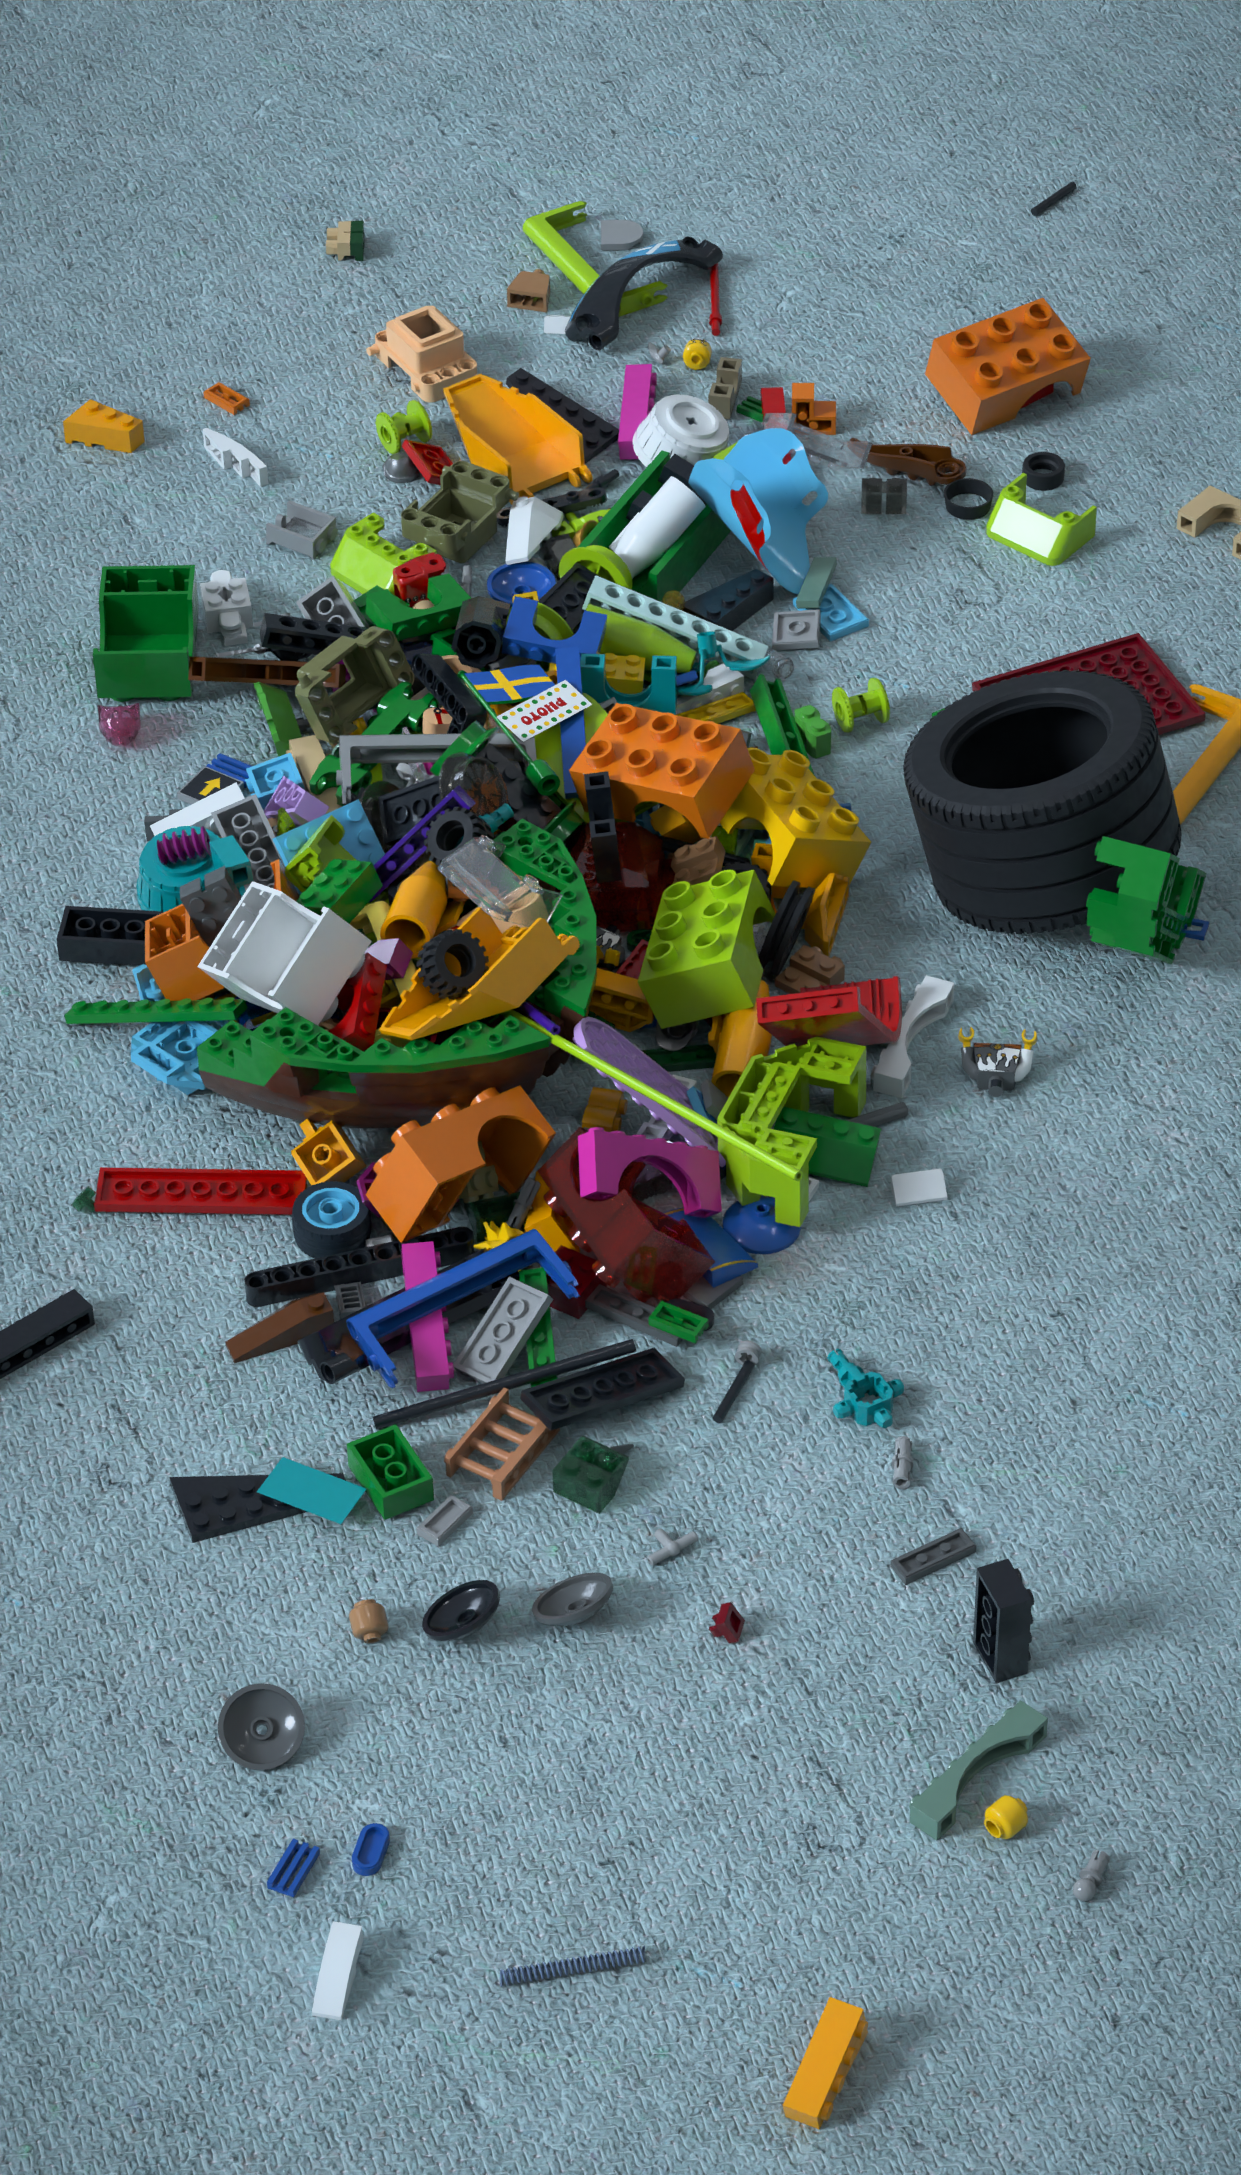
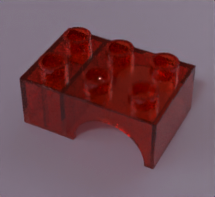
M579 1127L538 1170V1173L549 1187V1190L543 1196L544 1200L560 1216L564 1218L570 1217L574 1224L567 1230L569 1236L584 1251L589 1253L593 1251L598 1260L592 1265V1269L608 1286L615 1288L620 1282H623L627 1290L643 1303H646L651 1297L664 1302L674 1298L680 1299L715 1263L714 1259L686 1220L681 1219L678 1221L632 1197L636 1179L646 1166L643 1162H631L624 1169L620 1177L618 1194L603 1201L581 1197L578 1136L588 1132V1130Z

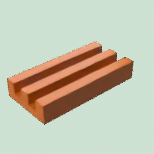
M220 382L203 392L205 399L233 415L237 414V410L242 411L244 409L243 406H250L248 398Z

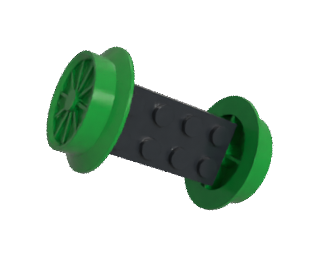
M477 720L474 721L446 749L430 769V772L435 776L452 770L471 774L475 805L483 815H490L504 803L508 804L514 812V817L498 826L502 832H506L518 821L524 819L560 838L565 844L585 821L574 811L577 801L575 798L562 810L548 796L541 795L531 781L489 743L498 732L499 727L486 730Z

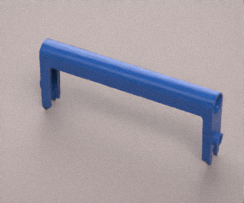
M532 1229L348 1318L346 1323L351 1336L367 1356L371 1369L374 1372L378 1371L390 1388H395V1384L398 1383L397 1378L393 1374L396 1366L377 1339L533 1263H539L569 1299L580 1297L575 1287H573L579 1284L573 1276L566 1261L562 1262L536 1229Z

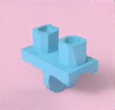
M142 964L132 970L141 1000L160 1001L165 999L147 965Z

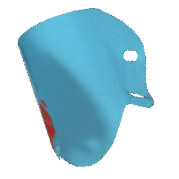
M768 428L742 437L723 460L712 458L695 463L689 478V485L780 585L794 594H799L810 568L805 533L806 524L826 505L828 492L825 485L818 480L812 471L804 446L796 435L783 428ZM791 449H795V456L787 464H784L782 462L784 456ZM809 492H817V498L810 505L802 503L803 498Z

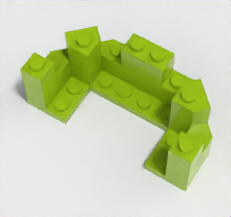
M814 1037L808 1039V1044L797 1047L795 1044L775 1049V1054L764 1057L762 1054L751 1057L718 1115L717 1124L802 1171L803 1177L800 1181H795L718 1137V1151L726 1160V1185L742 1206L759 1201L762 1195L775 1197V1222L801 1227L809 1212L808 1162L817 1148V1138L771 1128L783 1106L808 1112L809 1084L834 1089V1114L846 1117L860 1116L866 1104V1046Z

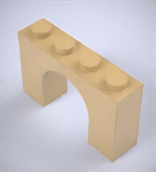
M1211 485L1178 510L1177 529L1192 537L1198 536L1210 525L1219 522H1232L1241 525V500ZM1241 532L1233 538L1232 556L1240 560Z

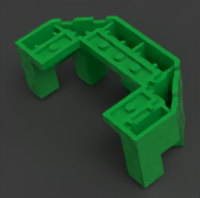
M1103 836L1102 841H1098L1095 848L1096 861L1125 870L1124 874L1120 873L1117 881V888H1120L1118 894L1094 888L1092 893L1090 892L1086 902V907H1088L1087 926H1091L1089 935L1092 936L1091 941L1141 957L1172 964L1175 959V954L1172 952L1174 948L1180 949L1186 933H1182L1184 932L1182 929H1184L1185 924H1187V927H1191L1192 920L1195 918L1207 873L1195 867L1178 865L1180 858L1171 853Z

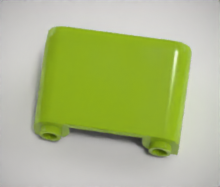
M331 815L321 824L285 868V875L288 880L302 893L333 859L356 860L339 844L345 834V830L335 817ZM389 886L371 903L384 901L389 904Z

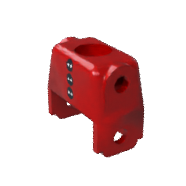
M432 552L418 556L394 568V595L410 604V608L417 602L429 600L427 598L428 578L440 576L446 569V563L442 556Z

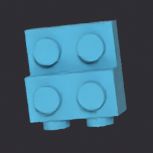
M291 752L246 769L249 776L248 779H245L250 793L255 792L251 796L256 794L263 811L283 776L305 789Z

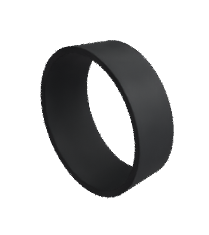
M963 478L949 483L944 490L946 509L951 515L960 519L972 520L981 518L990 511L993 490L987 483L978 479ZM960 494H975L983 497L987 502L975 507H963L952 503L950 500Z

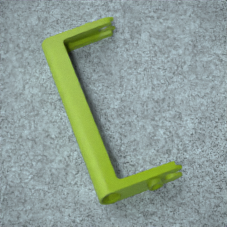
M577 201L528 218L523 224V232L584 294L599 275L557 231L586 221V213L582 212L578 215H573V212L585 208L587 203L585 201ZM657 281L623 292L619 307V317L665 301L668 298L666 295L659 294L654 296V293L658 290H664L668 285Z

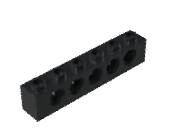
M264 613L259 633L261 645L264 648L318 655L341 636L356 639L363 631L369 628ZM401 640V641H398V642H399V644H400V646H401V649H402V651H403V650H404V643H403V640Z

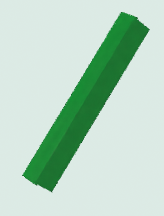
M760 674L750 689V694L771 754L782 755L785 750H793L801 753L809 760L781 679L776 678L774 682L766 681L763 674ZM810 764L808 769L814 774Z

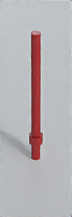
M717 263L710 268L711 314L709 316V324L712 327V334L714 336L720 334V326L722 325Z

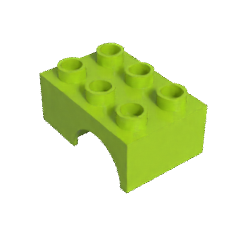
M724 870L712 876L709 881L690 885L686 881H680L664 890L638 979V984L661 1029L754 1007L763 968L755 947L753 925L767 921L772 923L776 914L755 870L738 874L734 870Z

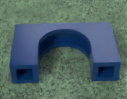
M515 596L503 635L502 653L556 664L555 649L579 646L580 662L581 654L600 653L606 632V614L584 610L580 627L576 634L564 640H551L541 636L534 629L538 601Z

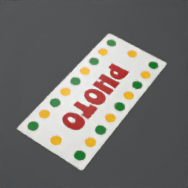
M564 680L502 713L497 718L524 742L591 706L592 703L569 682Z

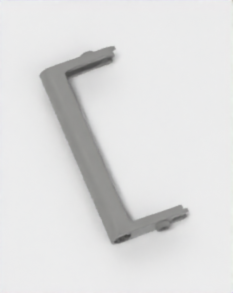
M496 733L489 743L509 761L524 762L526 771L529 763L505 733ZM511 733L533 761L537 760L535 738L532 737L522 742L514 733ZM460 734L339 735L340 770H336V783L341 785L342 803L351 802V764L436 762Z

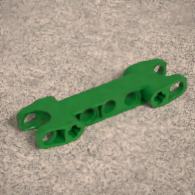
M406 681L401 682L395 688L388 691L380 700L377 707V714L379 716L361 735L406 734L410 729L421 732L423 712L429 708H438L439 702L431 693L426 694L422 699L411 700L413 694L412 684ZM330 754L321 761L309 782L310 791L313 794L320 795L328 788L338 787L335 794L337 804L345 806L342 803L341 785L336 783V770H340V757L338 758ZM378 763L351 764V792L355 793L361 787L366 790L368 789L372 781V773L370 771Z

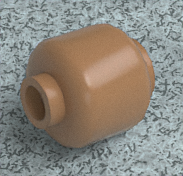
M373 1599L355 1603L354 1608L349 1613L354 1637L364 1640L367 1644L380 1641L381 1636L389 1628L383 1605L376 1603Z

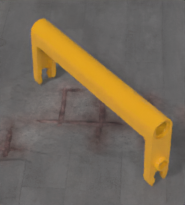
M1192 684L1189 688L1192 693L1205 697V700H1201L1198 697L1191 696L1201 709L1228 721L1173 790L1180 825L1241 748V699L1197 684Z

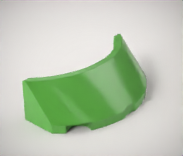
M261 682L254 683L258 702L264 712L278 757L285 755L286 750H289V740L302 737L288 696L284 690Z

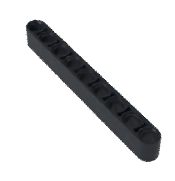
M456 1227L420 1235L403 1243L397 1240L249 1273L244 1279L246 1301L251 1306L262 1307L302 1298L315 1293L335 1291L334 1286L355 1282H361L362 1285L403 1276L402 1244L433 1241L434 1251L440 1252L441 1267L452 1265L475 1252L473 1246L474 1234L468 1227Z

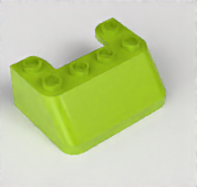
M373 512L346 529L330 563L331 574L361 594L378 585L383 589H388L394 595L393 569L418 556L432 552L437 554V550L424 543H417L403 551L378 535V532L384 528L385 522L381 516Z

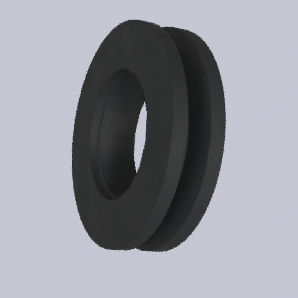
M795 880L792 881L781 901L758 957L763 969L769 960L773 961L771 974L778 976L782 971L794 947L815 893L814 888L808 887L802 896L798 895L800 882Z

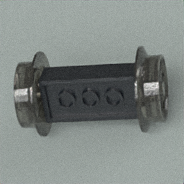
M458 752L446 758L441 767L440 775L402 789H399L390 782L377 781L370 784L364 790L359 801L386 854L458 785L476 802L469 810L477 816L490 815L504 803L508 804L507 788L499 770L491 761L484 757H474L468 753Z

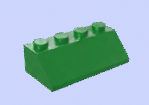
M783 1106L776 1119L774 1130L817 1138V1148L808 1162L809 1174L868 1187L878 1149L881 1128Z

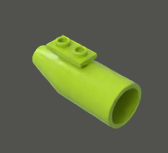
M588 604L586 611L607 615L606 632L599 654L637 655L645 658L644 680L650 683L652 682L651 668L653 656H677V673L685 674L692 670L697 651L661 628Z

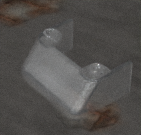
M481 835L480 838H472L443 858L439 864L438 870L484 912L498 920L530 927L538 918H544L548 922L563 896L558 892L541 888L538 885L539 881L531 875L526 874L523 877L513 872L499 859L506 845L495 842L484 835Z

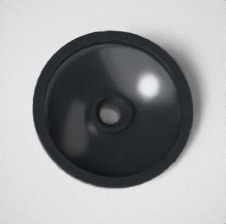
M488 1580L470 1581L449 1590L438 1598L425 1613L422 1621V1628L425 1634L433 1640L453 1641L476 1633L496 1612L500 1602V1591L493 1582Z

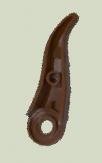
M856 438L850 439V448L857 456L872 466L886 469L889 475H896L898 472L906 473L910 480L923 477L932 486L936 482L948 485L955 480L963 479L967 473L965 463L954 458L951 448L947 446L930 444L874 445L864 443Z

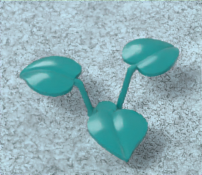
M715 632L697 634L700 654L699 662H694L691 670H695L696 673L700 672L699 682L696 685L678 686L677 695L700 696L712 691V685H703L704 667L708 664L705 663V658L715 657L716 652L721 656L725 666L730 667V670L733 671L757 669L770 659V655L762 659L728 661L722 651V645H717Z

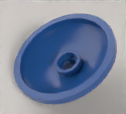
M520 562L510 565L505 564L495 569L489 575L487 591L493 600L508 603L511 607L513 605L512 597L516 594L537 591L538 600H540L556 584V580L548 568L537 563Z
M763 1195L759 1201L744 1206L739 1201H736L726 1210L722 1221L723 1229L747 1253L761 1255L780 1252L791 1246L797 1240L801 1231V1227L775 1222V1197Z

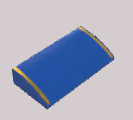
M684 1207L656 1215L657 1226L680 1249V1255L689 1264L692 1263L713 1288L758 1268V1263L711 1216L701 1218L685 1215Z

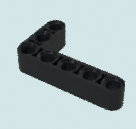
M415 654L411 664L413 673L452 717L447 734H461L476 720L484 727L487 718L486 708L444 659L436 654Z

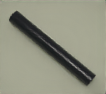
M1074 182L1068 183L1031 209L1032 215L1037 216L1076 189V184Z
M746 1360L713 1416V1420L716 1423H722L754 1368L752 1361Z

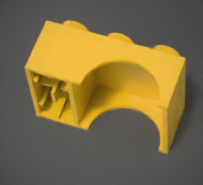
M747 748L755 771L720 821L722 827L728 834H732L735 829L768 831L772 843L773 860L767 881L772 886L789 887L792 881L795 880L800 882V887L817 888L830 873L849 877L850 885L871 844L870 839L857 826L859 823L857 815L838 804L833 798L835 791L832 786L814 776L808 769L810 761L801 753L785 750L782 755H768L760 749Z

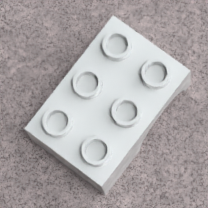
M252 881L199 963L198 968L240 999L279 1013L286 1007L312 1023L319 1025L320 1022L328 1020L336 1011L338 993L347 979L354 977L361 969L365 960L364 953L372 941L329 908L323 907L321 910L323 914L320 916L305 908L285 893Z

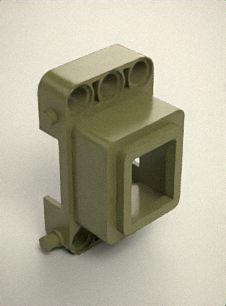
M458 461L450 467H443L442 474L440 475L441 489L419 510L418 500H414L402 511L401 526L403 537L417 543L429 545L437 550V554H440L442 557L455 562L465 563L497 533V513L510 499L516 501L519 493L509 488L508 477L466 461Z
M372 626L363 631L356 639L341 636L297 671L299 683L295 688V695L316 738L329 742L332 748H334L339 743V735H350L358 729L357 725L351 724L353 721L378 703L388 691L395 688L401 682L406 681L413 684L414 674L395 634L390 630ZM340 660H343L351 679L329 696L323 685V682L332 676L331 672H327V670Z

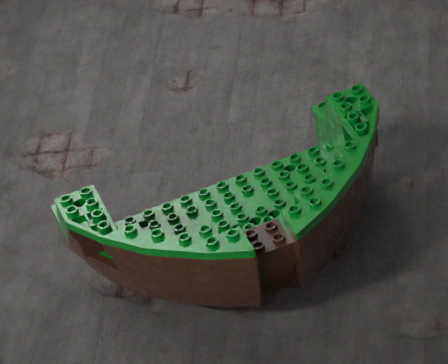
M521 819L506 832L503 831L492 840L494 843V848L490 849L492 854L490 858L485 860L486 864L478 868V872L483 875V881L491 883V888L499 890V895L521 887L530 886L537 888L547 910L545 920L555 935L565 934L568 937L575 936L579 939L580 945L576 953L568 955L525 1000L560 1027V1033L557 1035L575 1044L573 1041L574 1027L583 1018L588 1017L596 985V914L583 875L562 840ZM556 888L561 890L559 894H557L556 896L554 895L553 892L556 890ZM286 1007L253 1031L231 1020L197 1047L199 1072L206 1088L226 1098L266 1113L301 1122L309 1119L314 1124L326 1125L333 1120L340 1127L400 1128L412 1120H417L420 1126L431 1123L435 1114L450 1104H457L460 1110L467 1108L476 1096L491 1087H495L499 1093H503L520 1085L526 1094L529 1095L535 1088L538 1078L542 1075L545 1077L553 1075L560 1067V1064L565 1065L571 1054L552 1044L551 1038L511 1015L504 1017L500 1014L494 1016L486 1024L476 1020L466 1023L462 1027H454L452 1036L441 1045L434 1044L421 1037L412 1040L402 1048L381 1038L363 1052ZM338 1007L334 1014L331 1016V1019L337 1018L336 1015L338 1013H341V1010ZM519 1008L513 1009L516 1012L534 1021L532 1018H530L528 1015L522 1012Z

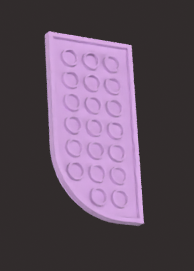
M592 1017L583 1018L575 1025L573 1041L577 1046L693 1110L686 1092L689 1089L615 1029ZM596 1069L604 1078L607 1076L611 1078L620 1091H627L631 1094L632 1099L639 1106H646L655 1119L658 1121L662 1119L666 1122L668 1128L674 1134H681L689 1146L703 1145L707 1146L708 1150L718 1151V1138L712 1133ZM719 1153V1166L723 1167L726 1165V1160Z

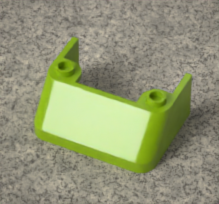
M1022 473L1002 489L987 522L986 534L989 538L1046 565H1060L1095 536L1097 507L1091 506L1080 516L1073 512L1065 511L1053 518L1025 504L1027 474Z

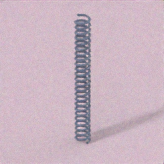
M644 1945L642 1949L638 1946L636 1950L632 1947L630 1951L626 1948L624 1952L621 1949L619 1952L614 1950L613 1953L608 1951L607 1955L602 1952L601 1957L596 1953L595 1958L590 1954L589 1959L584 1955L583 1959L578 1956L577 1960L572 1957L571 1961L567 1958L565 1962L561 1959L559 1963L557 1960L553 1963L549 1961L548 1964L543 1961L542 1965L537 1963L536 1967L531 1964L530 1969L527 1965L524 1966V1970L519 1966L518 1971L513 1967L512 1972L510 1968H507L506 1972L504 1969H501L500 1986H503V1976L506 1985H509V1975L514 1985L515 1974L517 1982L520 1984L521 1973L525 1983L527 1982V1973L529 1980L532 1982V1969L535 1979L538 1981V1968L541 1978L544 1980V1967L547 1978L550 1979V1966L554 1978L557 1976L556 1966L559 1976L562 1977V1965L565 1975L568 1976V1964L571 1974L574 1975V1963L579 1974L580 1962L584 1973L586 1972V1962L589 1971H592V1961L597 1971L598 1960L600 1968L603 1970V1957L606 1967L609 1969V1956L612 1966L615 1968V1955L618 1966L621 1967V1954L625 1966L628 1965L627 1954L630 1964L633 1965V1953L636 1963L639 1964V1952L642 1962L645 1963L646 1946Z

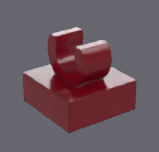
M731 1602L721 1604L719 1613L712 1617L715 1626L709 1627V1631L714 1637L724 1636L729 1644L739 1642L745 1620Z

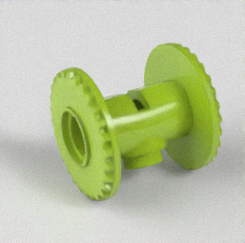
M417 400L408 402L407 415L397 412L390 417L387 413L381 412L375 419L378 437L384 448L391 454L400 452L401 439L415 434L422 442H428L433 435L428 413Z
M870 678L868 681V692L848 697L841 687H836L833 690L832 707L836 721L842 731L846 733L852 732L854 718L874 713L880 723H886L889 720V700L886 690L878 678Z

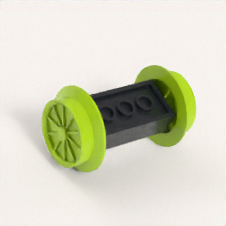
M599 545L577 547L566 552L559 564L560 580L538 601L534 629L541 636L551 640H564L572 637L580 627L584 613L582 607L595 576L632 590V576L625 562L612 550ZM511 607L510 610H509V613H508V616H507V620H506V625H507L508 618H509V615H510V612H511L512 607ZM536 660L535 664L540 665L544 672L549 671V662Z

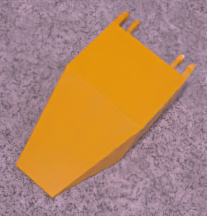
M478 374L443 388L471 464L508 477L509 488L519 493L518 498L524 496L527 498L534 497V492L569 479L572 486L578 488L581 486L578 474L586 483L593 481L591 471L584 462L582 434L531 393L527 395L521 394L519 389L513 386L510 389L506 388L502 382L483 374Z
M478 907L458 929L462 930V934L468 931L472 933V939L477 937L480 940L478 944L480 947H485L486 951L483 953L489 959V962L485 963V966L489 967L488 971L468 989L469 993L460 998L457 997L449 1000L448 997L445 999L439 998V993L435 995L430 993L431 988L429 986L424 987L422 984L425 982L423 977L419 978L418 972L421 971V968H419L410 979L413 983L410 989L403 990L400 995L402 1002L398 1007L391 1009L379 1031L381 1034L415 1040L518 1008L568 955L576 953L580 941L575 936L568 937L565 934L556 936L544 918L536 919L529 928H520V926L514 925L501 933L488 911L483 907ZM446 952L445 964L447 969L453 975L460 977L461 966L458 959L451 953Z

